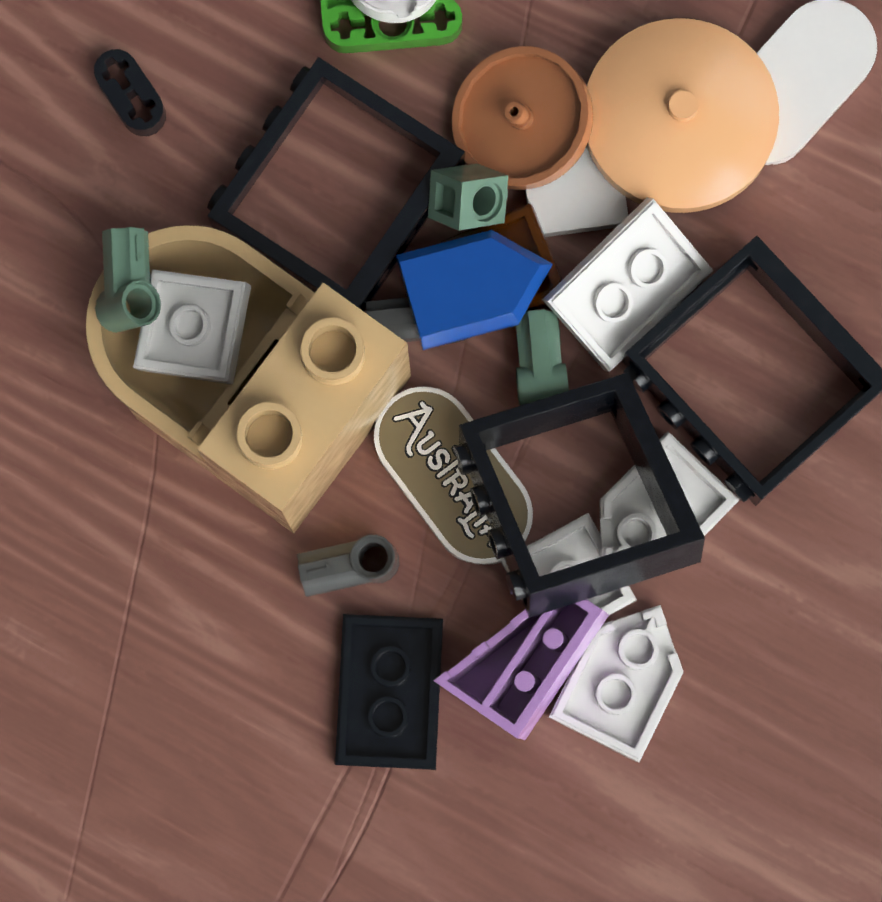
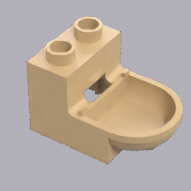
M184 225L168 227L148 233L150 275L153 269L241 281L251 285L233 384L139 371L133 368L141 327L114 333L105 329L97 319L95 307L96 300L100 293L104 291V270L93 288L86 316L87 343L93 364L109 390L130 409L139 421L294 534L373 429L378 416L411 378L407 342L325 283H322L314 293L251 246L226 232L209 227ZM126 300V306L130 313V306Z

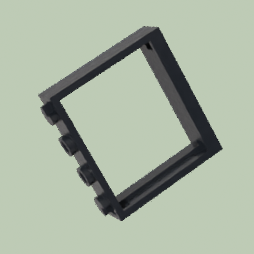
M318 57L310 69L304 66L298 72L290 86V91L293 94L282 108L277 105L270 112L262 127L265 134L256 147L250 144L242 152L235 165V169L238 172L228 187L222 184L214 192L207 205V209L210 210L207 216L212 228L242 240L314 293L322 283H325L362 311H365L366 302L373 300L397 265L396 255L405 253L428 219L431 170L465 165V151ZM323 84L437 157L347 289L233 215Z
M755 236L627 350L622 361L627 366L623 373H629L635 388L641 393L648 389L661 403L657 406V410L665 421L674 429L682 426L694 439L690 445L695 453L709 466L715 462L728 476L724 482L729 490L740 501L745 502L750 499L755 506L882 393L881 366L758 236ZM746 270L753 275L860 390L858 394L760 482L647 361L653 353Z
M628 372L459 425V445L453 447L458 460L459 472L461 475L469 473L474 487L470 488V494L476 513L479 517L487 516L492 528L488 530V538L496 559L504 557L510 571L506 573L509 592L511 595L514 594L516 601L522 600L529 618L701 562L705 537ZM611 412L667 536L539 576L486 451Z

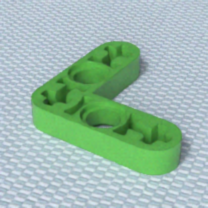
M320 0L322 26L326 43L331 49L339 53L445 45L457 39L462 31L463 15L460 6L454 0H436L433 6L420 16V22L434 20L436 11H445L446 18L454 19L447 22L446 30H437V26L433 22L420 23L421 33L414 34L415 23L414 20L406 22L407 27L400 35L388 36L380 30V21L371 18V29L374 38H366V28L351 30L350 38L341 39L339 31H331L332 29L339 28L340 20L349 19L351 27L365 26L364 16L367 15L361 12L351 0Z

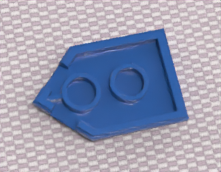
M493 230L396 255L422 350L519 325L553 265L551 262Z

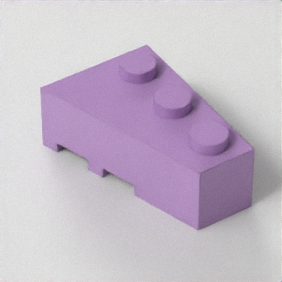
M587 599L531 618L528 617L525 609L493 637L473 649L472 653L457 665L437 677L434 682L517 739L526 740L609 614Z

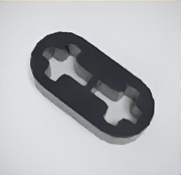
M111 49L99 56L94 65L95 78L100 89L126 128L138 136L156 134L166 121V110L160 96L135 59L128 52L121 49ZM113 64H116L120 69L128 66L124 74L130 86L124 90L114 78L106 81L110 77L108 68ZM138 96L146 108L154 105L150 110L152 115L150 121L144 122L140 117L132 120L136 115V111L130 101L131 99Z

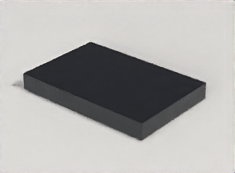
M343 614L335 765L436 770L440 685L434 682V680L441 675L443 619Z

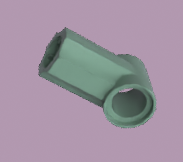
M135 227L110 228L102 231L104 291L100 293L96 300L95 311L97 319L105 329L114 333L151 324L160 314L161 300L155 287L150 284L148 231H144V228ZM126 300L130 306V313L126 306Z
M527 311L519 325H516L519 367H516V382L519 406L569 391L566 363H562L558 317L553 311Z

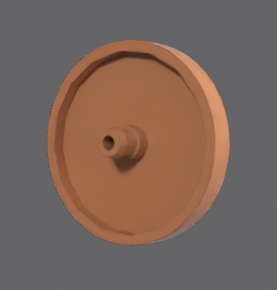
M531 46L504 49L481 61L472 69L461 84L452 110L453 137L456 146L465 151L464 161L468 165L477 163L507 174V188L515 190L541 187L563 176L583 154L593 126L592 100L589 90L578 72L555 53Z

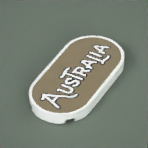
M415 387L398 393L390 400L376 420L374 443L380 462L449 553L457 559L468 563L482 565L500 563L504 560V557L496 559L488 538V530L492 529L486 515L479 517L476 513L470 494V488L474 487L469 473L461 475L459 472L458 460L453 450L454 446L459 445V425L473 421V418L455 397L443 390L432 387ZM495 448L487 450L486 452L524 541H526L533 519V509L529 494Z

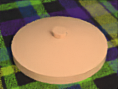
M686 18L664 19L645 24L628 32L603 54L587 84L593 106V126L587 144L590 156L603 177L621 194L638 204H641L646 198H652L663 211L671 213L698 212L721 205L737 196L754 181L766 164L776 140L779 125V104L775 85L768 69L757 53L741 38L727 29L709 22Z

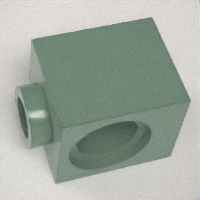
M477 163L431 170L428 218L456 230L505 223L508 175Z

